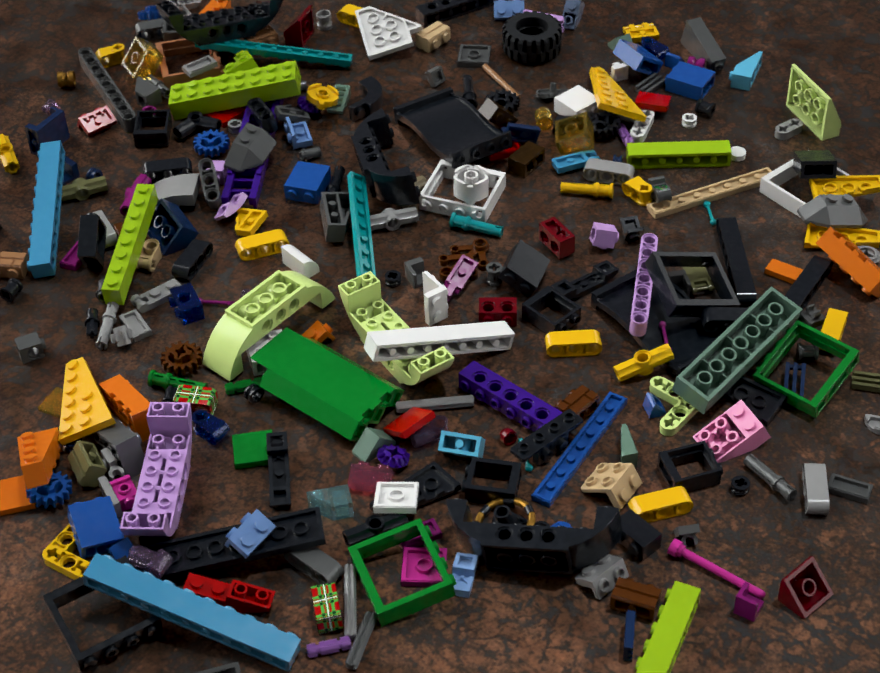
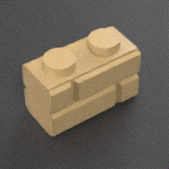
M439 21L433 23L415 35L416 46L428 53L437 49L451 39L450 27L445 24L443 25Z

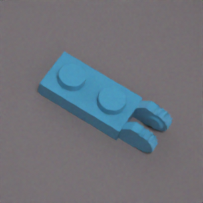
M588 150L552 158L551 164L559 174L585 167L587 160L590 158H601L596 156L595 150Z

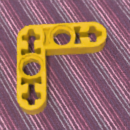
M70 523L44 549L42 556L45 565L76 580L83 576L82 572H85L90 562L72 553L77 548ZM65 539H72L70 544H62ZM68 562H75L74 566L70 568L64 567Z

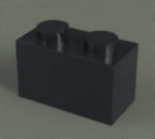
M631 509L621 516L623 535L618 543L628 549L633 556L644 561L661 548L662 533Z

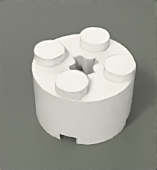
M469 165L458 167L454 171L453 176L454 196L459 200L465 201L468 205H473L477 201L487 198L489 195L487 169L479 165H475V167H469Z

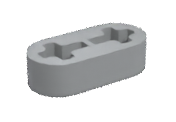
M795 118L776 126L774 135L779 140H787L801 133L803 122Z

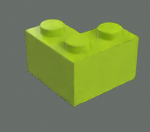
M242 50L234 57L235 62L228 63L223 72L231 74L237 71L250 70L258 67V65L247 50Z

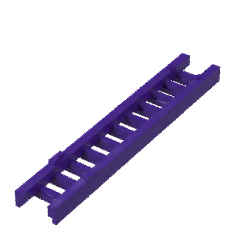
M284 98L264 102L273 112L277 125L279 120L274 113L275 106L283 105ZM246 106L239 133L247 122L260 127L253 119L248 106ZM276 131L270 133V135L273 138H275ZM270 155L263 165L257 166V168L244 170L241 173L228 169L221 196L222 204L230 202L233 195L244 192L248 196L249 204L253 205L254 209H257ZM236 177H254V179L236 178ZM233 188H251V189H233Z

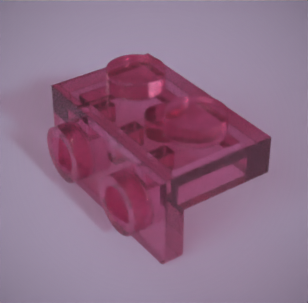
M358 461V464L351 463L347 488L375 493L377 482H391L395 472L390 469V466L378 464V467H374L364 461Z

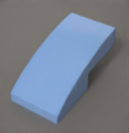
M456 553L452 566V574L456 581V585H454L456 596L470 597L477 568V555Z

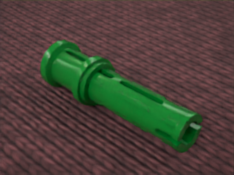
M153 369L150 371L147 380L149 387L159 386L163 387L164 390L170 385L178 388L182 384L208 387V383L174 377L172 373H158Z

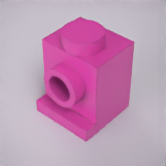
M128 474L110 481L109 483L120 502L122 512L132 509L137 489L130 475Z

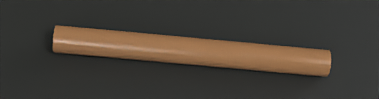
M487 64L482 65V69L506 91L511 90V93H516V96H519V99L521 98V95Z

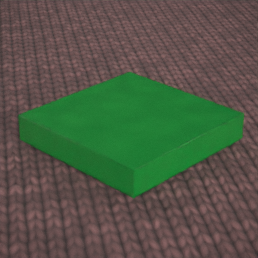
M272 429L232 435L235 469L268 465L266 433H273Z

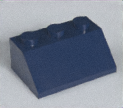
M161 198L156 205L147 234L151 239L159 241L161 253L167 256L187 248L199 233L178 205Z

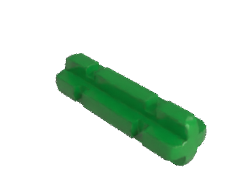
M256 377L254 380L235 381V384L232 382L226 383L225 392L227 395L235 394V391L237 393L244 392L251 384L259 386L262 381L261 377Z

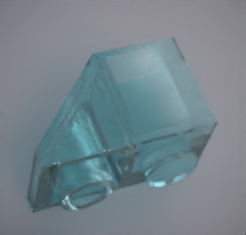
M348 484L306 492L308 508L319 506L322 516L333 521L354 517L353 502Z

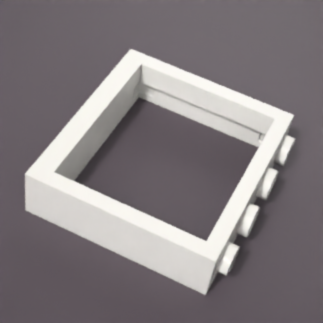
M441 159L421 191L419 209L448 216L456 212L457 215L471 216L474 220L486 222L506 187V172L487 169L489 187L493 188L483 207L468 205L433 196L444 178L453 179L454 171L457 169H453L450 162Z
M792 159L763 176L760 181L759 192L800 217L797 210L806 203L779 187L797 176L793 169ZM837 167L836 176L849 175Z

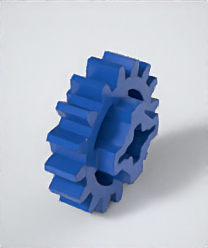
M156 5L146 6L145 10L137 12L139 20L162 18Z
M210 129L207 132L203 131V134L198 133V137H194L193 146L195 152H198L199 155L204 154V157L208 155L211 157L215 155L220 156V153H226L225 150H229L230 141L228 134H224V131L219 133L218 130L213 132Z
M53 470L51 479L46 485L31 489L26 488L27 498H30L31 504L36 502V507L44 505L45 508H48L49 505H52L55 508L56 503L63 505L64 499L69 500V494H72L71 479H68L67 474L62 476V471L54 473Z

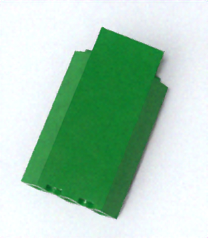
M288 327L250 357L267 368L266 372L262 375L260 387L353 441L359 440L369 423L379 424L386 407L396 408V402L400 400L404 392L398 386L317 340L303 337Z

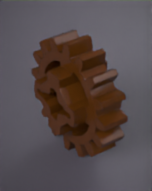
M178 341L177 345L171 343L170 348L165 347V352H161L162 357H160L163 370H167L168 373L174 372L175 376H178L179 373L185 376L186 372L192 374V370H198L199 365L203 363V354L200 346L196 347V343L190 345L189 341L185 343Z

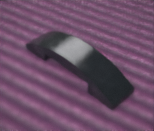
M608 260L594 265L591 273L571 282L563 279L552 284L551 288L568 299L579 298L605 285L619 272V269Z
M287 431L266 433L270 508L291 506Z

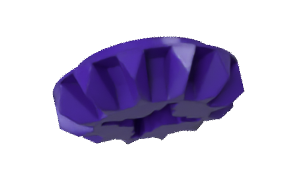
M306 96L299 97L297 100V104L306 112L320 113L322 111L317 109L316 105L306 100Z
M383 445L382 448L378 449L377 458L385 466L402 468L409 463L410 454L406 452L405 448H400L399 445Z

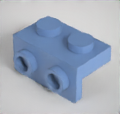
M494 1V20H507L512 15L515 16L517 13L524 11V1Z
M285 117L284 131L285 134L287 133L288 142L292 143L293 148L312 146L313 139L306 121L291 124L289 117Z
M258 509L252 514L248 512L240 521L242 525L238 529L233 527L226 535L228 540L225 546L227 548L230 545L233 546L245 558L276 527Z

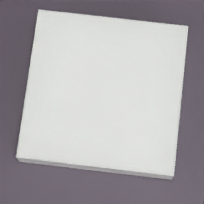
M377 482L373 513L416 514L419 482Z

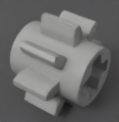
M127 325L113 328L114 334H110L111 342L117 343L118 347L132 344L131 338H135L133 329H128Z

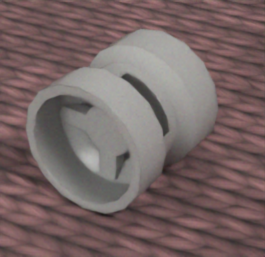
M329 10L318 11L316 13L318 20L317 28L321 31L330 30L332 28L331 12Z

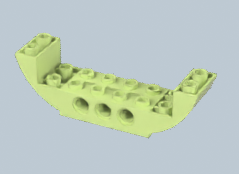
M276 271L225 309V314L218 321L207 342L202 364L226 380H233L244 371L241 357L243 352L309 301L322 309L335 300L333 293L299 272Z
M371 271L338 285L345 310L363 344H365L367 332L410 328L381 298L380 280ZM443 346L420 358L380 362L400 384L404 383L412 386L448 369L453 364L454 357Z

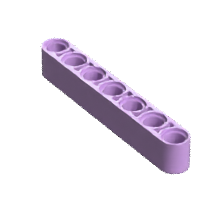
M646 233L641 237L629 332L636 337L644 336L647 331L653 282L645 262L653 251H657L658 237L652 233Z

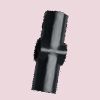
M374 514L369 516L365 523L342 531L346 546L350 547L409 523L406 514H386L384 516Z

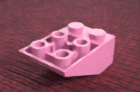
M742 400L692 436L697 443L705 441L708 447L712 448L718 463L753 451L771 438L762 423Z

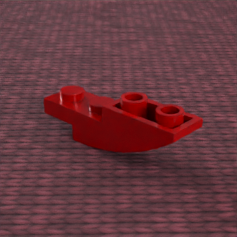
M190 572L183 587V590L190 589L202 598H211L217 604L224 607L230 606L239 613L268 612L276 592L234 579L229 584Z

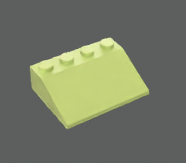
M792 64L786 106L821 141L839 136L841 120L832 99L797 65Z

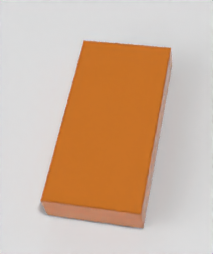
M772 258L766 266L764 274L793 284L803 269Z

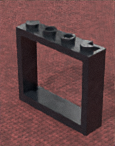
M653 251L645 262V266L668 317H699V312L706 307H740L738 298L716 252ZM665 267H705L720 299H679Z
M126 555L115 560L122 564H130ZM82 576L43 595L45 605L80 671L90 665L92 667L95 666L98 661L104 658L115 656L126 647L135 646L139 640L147 636H154L155 632L163 629L161 617L149 613L150 618L80 652L58 608L95 589L85 586Z

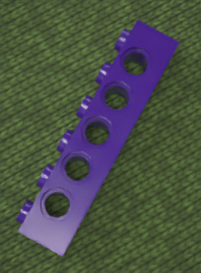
M472 361L458 373L459 387L463 391L470 393L478 400L485 402L493 409L500 411L508 418L515 420L533 432L563 413L476 361Z

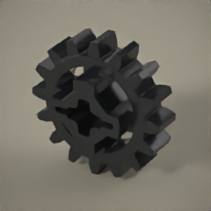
M497 89L496 92L491 91L490 95L487 94L486 98H484V102L487 98H490L508 109L512 114H514V111H518V107H520L519 96H516V93H511V90L505 92V89L502 91Z
M598 110L596 114L592 113V117L588 116L585 121V130L588 132V136L592 135L593 138L599 137V139H602V137L608 139V136H614V132L618 133L619 128H621L620 116L618 117V114L605 110L604 112Z

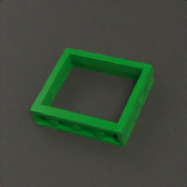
M797 320L791 328L788 327L785 336L777 341L775 349L766 355L763 364L756 368V372L753 375L754 381L786 395V403L817 418L859 363V350ZM799 338L843 359L811 401L768 379Z
M420 518L347 547L351 561L355 565L356 572L374 612L377 614L381 627L456 596L454 591V585H456L455 578L452 573L448 575L446 571L448 569L447 562L444 557H439L440 549L436 541H431L432 533L428 525L424 526ZM421 536L442 582L384 606L363 559Z

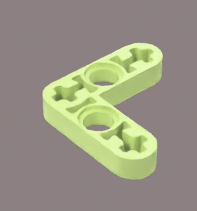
M655 376L650 380V392L674 405L660 420L659 431L665 436H674L698 410L692 405H689L688 408L689 403L680 396L673 397L670 395L674 392L672 391L674 385L672 381L661 376ZM676 413H683V414H685V416H684V417H678V416H676L675 414H676Z

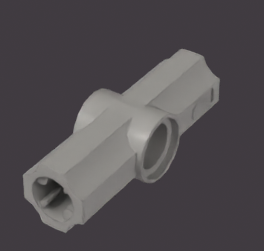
M416 206L399 210L386 208L380 214L370 215L371 231L384 228L394 231L403 224L419 221Z

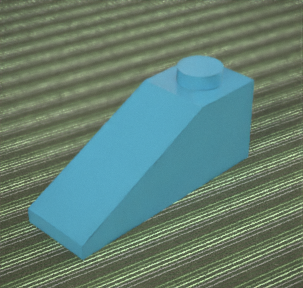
M762 51L740 62L733 71H730L729 80L731 81V88L750 91L761 67Z

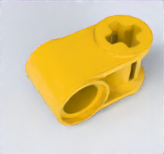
M121 43L100 48L96 51V56L104 68L124 64L128 61L124 52L125 46Z
M636 176L622 184L624 194L638 205L647 206V204L652 203V186L641 177Z

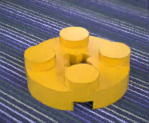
M315 83L308 87L306 100L316 105L317 109L324 110L326 107L338 104L339 92L331 85L325 87L322 86V83Z

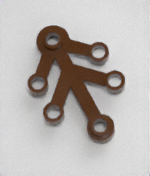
M477 238L473 241L472 245H452L450 247V255H440L438 257L439 265L445 266L439 270L441 281L445 283L456 263L452 267H447V265H449V262L458 261L462 256L461 252H468L464 255L471 259L478 254V269L486 271V266L489 263L485 254L489 251L487 240ZM477 270L470 277V281L478 279Z

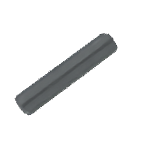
M367 611L364 615L345 661L347 669L356 670L377 621V614L375 612Z

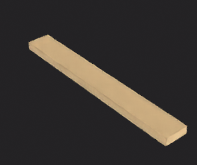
M765 167L672 196L671 201L663 200L660 203H649L646 209L654 219L702 205L705 201L712 202L759 187L761 178L772 172L769 167Z

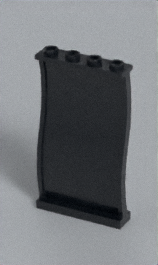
M451 87L393 107L395 122L397 124L404 122L410 126L432 151L445 161L450 162L453 169L512 147L511 131L503 133L495 128L469 101L454 94Z
M637 269L596 289L591 295V306L595 310L600 308L607 312L628 332ZM672 282L679 299H690ZM652 284L646 334L636 337L630 333L644 350L650 351L665 344L662 329L659 327V322L665 321L668 343L672 348L674 359L661 364V366L676 377L722 334L706 332L700 317H668L654 284Z

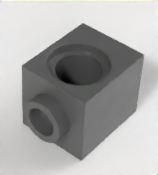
M37 331L14 338L23 364L45 357L43 349H46V344L43 338H39Z

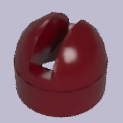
M504 428L500 431V440L506 446H511L516 442L517 433L510 428Z

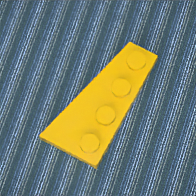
M880 175L836 176V178L809 179L813 199L818 195L849 194L852 197L879 193Z
M810 222L807 225L804 248H820L816 242L829 228L817 226ZM834 228L849 238L856 246L866 245L879 248V230Z

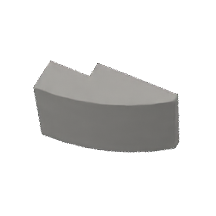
M199 173L171 176L154 183L158 202L162 198L178 205V207L195 206L201 186Z

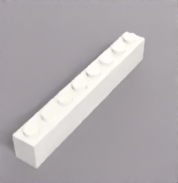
M505 321L367 332L364 349L373 362L420 358L443 346L451 355L510 350L515 333Z

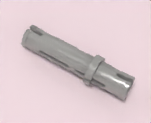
M108 302L106 311L102 315L101 320L103 321L95 343V347L99 350H106L108 347L113 325L117 321L116 314L119 305L116 302Z

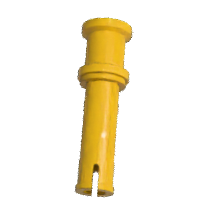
M561 182L560 193L593 195L595 198L604 196L613 199L614 183L608 185L599 184V182L594 184Z

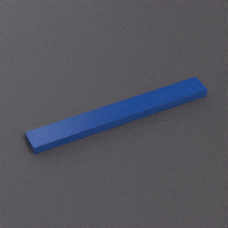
M613 392L607 394L531 495L532 501L548 508L552 506L626 406L628 398Z

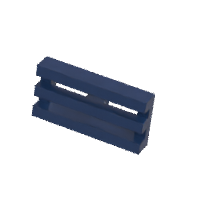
M786 362L784 387L788 389L789 370H793L792 391L796 393L797 370H800V396L804 397L806 363L798 365V363L794 362V365H792L790 362Z
M632 610L626 612L623 660L627 662H632L636 611Z

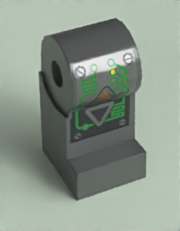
M664 176L648 179V184L652 186L651 197L656 203H660L663 200H672L671 189L666 184Z

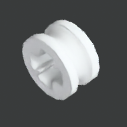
M686 113L682 116L683 127L689 129L696 127L697 116L695 114Z

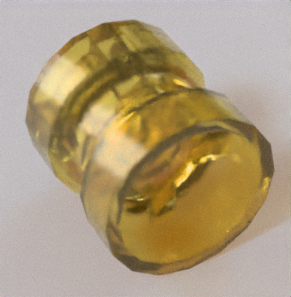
M546 107L538 108L534 115L536 125L540 127V130L550 129L553 125L550 110Z

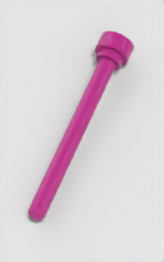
M677 538L671 542L667 553L675 558L677 556L680 558L684 557L739 588L743 586L744 582H747L686 549L687 546L684 545V542ZM749 583L748 593L763 599L766 595L765 591Z

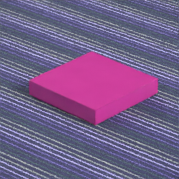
M404 547L401 586L430 587L442 582L426 548ZM439 548V557H444L447 562V548Z

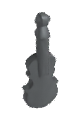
M552 82L550 83V89L536 90V98H554L568 91V89H557V83Z

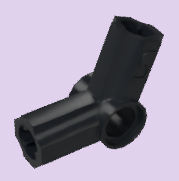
M193 111L188 114L187 120L173 128V133L177 139L182 140L191 133H200L210 129L213 132L215 130L220 132L222 123L219 119L202 116L201 112Z

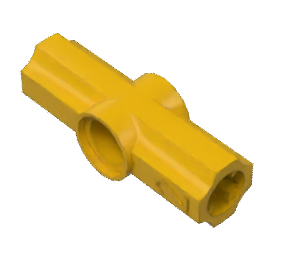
M0 134L1 163L5 172L14 174L17 173L20 166L15 156L13 145L10 143L8 136Z
M666 343L650 351L639 350L634 354V358L613 366L619 382H622L638 374L642 376L651 374L654 367L673 360L674 354L669 344Z

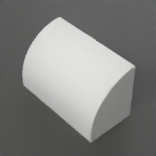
M293 245L281 246L283 264L291 270L299 272L308 278L320 272L318 264Z

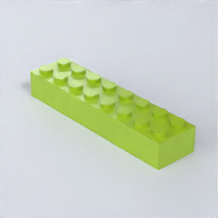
M295 60L285 61L280 64H270L260 68L255 67L231 74H222L216 77H207L197 81L192 80L182 84L177 83L170 88L168 105L174 120L188 118V114L193 111H199L203 115L248 106V101L257 97L261 98L263 102L297 96L300 95L301 75Z

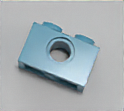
M441 430L438 451L469 458H483L486 439L480 436Z

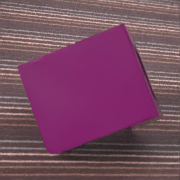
M744 582L736 595L733 613L755 622L764 607V601L748 594L749 583Z

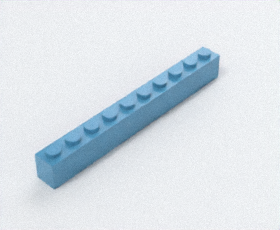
M61 140L40 143V151H38L39 162L36 163L38 173L35 174L37 184L34 186L35 198H33L34 210H32L33 222L30 224L32 235L29 236L31 245L28 248L29 261H27V269L34 278L56 274L65 165V150Z
M96 553L83 573L85 586L287 672L290 671L301 649V639L294 633H285L278 630L273 624H264L257 621L251 615L238 613L230 606H221L211 598H202L190 589L183 590L168 580L162 581L155 578L149 572L138 571L128 563H119L109 555Z

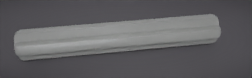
M462 395L397 401L396 412L405 413L412 407L428 410L474 406V396Z
M347 563L344 565V636H349L350 640H354L357 635L356 568L354 564Z

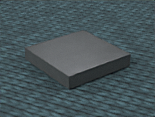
M460 44L457 67L482 68L483 64L489 66L492 46Z

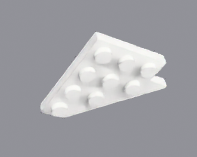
M371 6L355 11L369 61L414 46L411 34L423 30L421 24Z

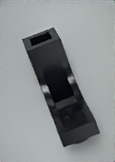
M372 76L358 82L359 95L363 99L349 106V116L353 122L382 109V86Z

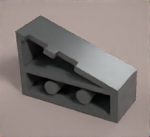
M321 192L320 214L326 242H344L351 220L349 192Z
M114 418L116 424L92 434L96 444L101 449L108 447L116 458L117 464L124 469L125 475L129 474L133 478L141 473L145 455L140 445L142 444V439L137 432L134 433L129 426L123 425L121 420Z

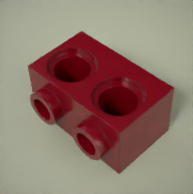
M552 217L539 223V240L559 259L575 252V235L559 220Z
M479 297V323L505 321L509 327H517V297Z

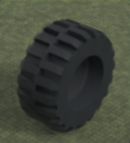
M524 11V13H517L515 16L512 15L507 19L502 27L503 51L510 59H514L518 63L541 64L555 58L561 50L562 26L555 17L553 18L552 15H547L545 12Z

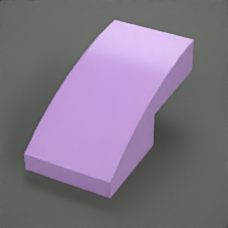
M244 192L233 195L230 202L220 206L214 219L217 221L235 213L244 204L248 196Z

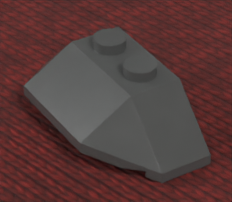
M247 122L233 141L224 167L241 173L244 170L263 165L277 142L268 131Z
M849 194L818 195L797 210L804 223L809 224L811 222L817 226L827 228L830 226L832 228H862L868 222L867 217L855 199Z

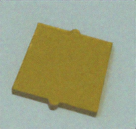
M56 387L49 396L45 397L46 399L38 407V410L60 418L63 389Z

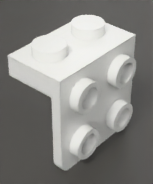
M424 271L422 272L425 323L431 326L448 318V290L445 285L436 280L434 275Z

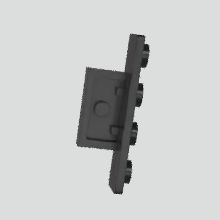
M567 409L512 446L510 452L522 462H526L533 457V462L540 466L567 448L569 432L583 423V418L571 409Z

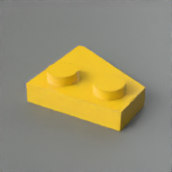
M239 208L235 224L236 235L245 237L254 235L268 217L267 210Z

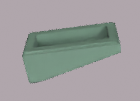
M335 84L334 88L339 92L338 104L328 107L327 113L343 114L351 97V88L349 85Z
M625 423L621 427V462L633 463L634 467H637L638 451L629 428Z

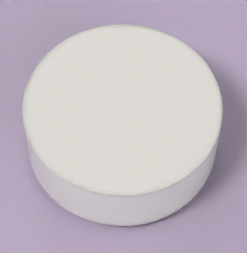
M739 146L731 148L732 161L739 162L745 159L746 150Z

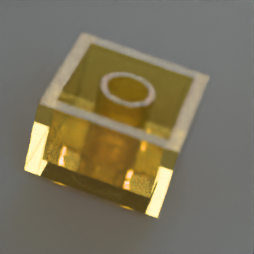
M135 36L121 64L134 79H137V77L146 79L148 77L151 80L148 75H155L164 56L150 41Z
M587 112L555 121V144L561 156L594 149V126Z

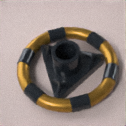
M516 497L515 499H495L485 504L475 518V521L482 523L488 513L495 508L492 523H519L534 526L536 521L535 511L532 506L525 500ZM507 505H516L523 508L528 516V520L511 512Z

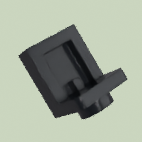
M637 215L620 218L619 220L624 240L635 241L642 237L645 230L644 227L640 226Z

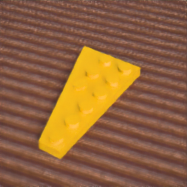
M591 67L589 75L597 108L645 123L647 116L603 68Z
M83 357L73 359L66 363L58 437V441L62 446L116 424L100 388L97 386V382Z

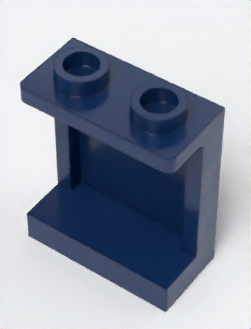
M52 106L49 108L51 115L39 125L35 126L28 123L25 126L31 154L38 156L40 143L61 140L63 144L70 138L63 110Z

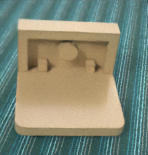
M603 462L596 466L594 472L581 486V490L583 493H607L614 508L622 509L643 482L633 463Z

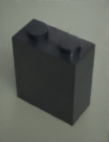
M829 150L794 151L793 169L800 179L836 178L837 160Z
M520 239L511 249L498 278L528 298L537 289L550 259Z

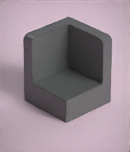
M418 257L404 262L405 277L415 289L423 286L422 272H424V260Z
M685 269L667 272L670 280L690 298L691 282Z

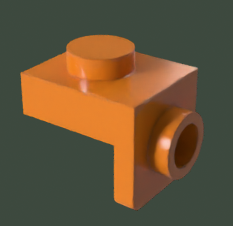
M319 320L302 334L303 337L315 339L320 343L327 337L332 341L336 339L332 334L334 330L327 323L323 325Z

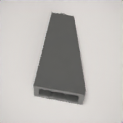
M698 17L687 20L681 37V44L696 59H706V69L712 71L723 69L726 57L702 18Z

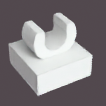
M612 63L611 77L613 80L618 82L628 79L629 66L626 63Z

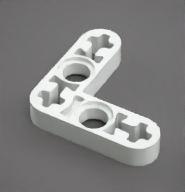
M641 109L647 116L645 123L618 115L621 120L635 122L630 131L634 143L645 141L654 122V111Z

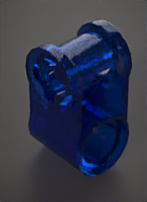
M651 37L641 39L642 47L661 61L665 59L666 53L670 52L666 45Z
M197 410L192 414V422L195 424L193 427L194 433L212 445L218 444L230 432V427L224 420L215 417L206 410Z

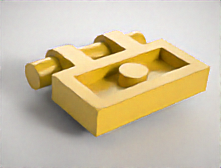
M653 23L629 24L622 27L623 33L625 35L630 33L635 44L639 42H652L660 38V34Z

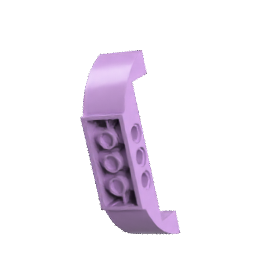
M150 402L146 416L150 436L132 512H123L120 531L123 535L169 537L178 529L191 467V402Z

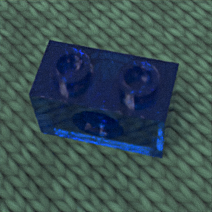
M191 282L169 289L171 296L168 297L171 308H175V316L177 319H181L183 325L205 319L203 305Z

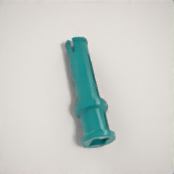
M456 212L452 213L449 221L450 228L457 227L466 232L472 230L499 238L502 237L504 232L503 226L472 219L471 216L457 215Z

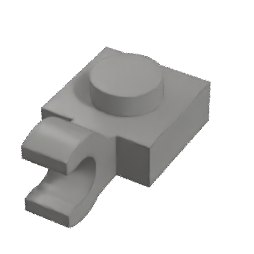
M106 447L100 450L104 465L109 471L110 481L115 480L114 476L116 475L125 476L124 469L117 464V460L110 449Z

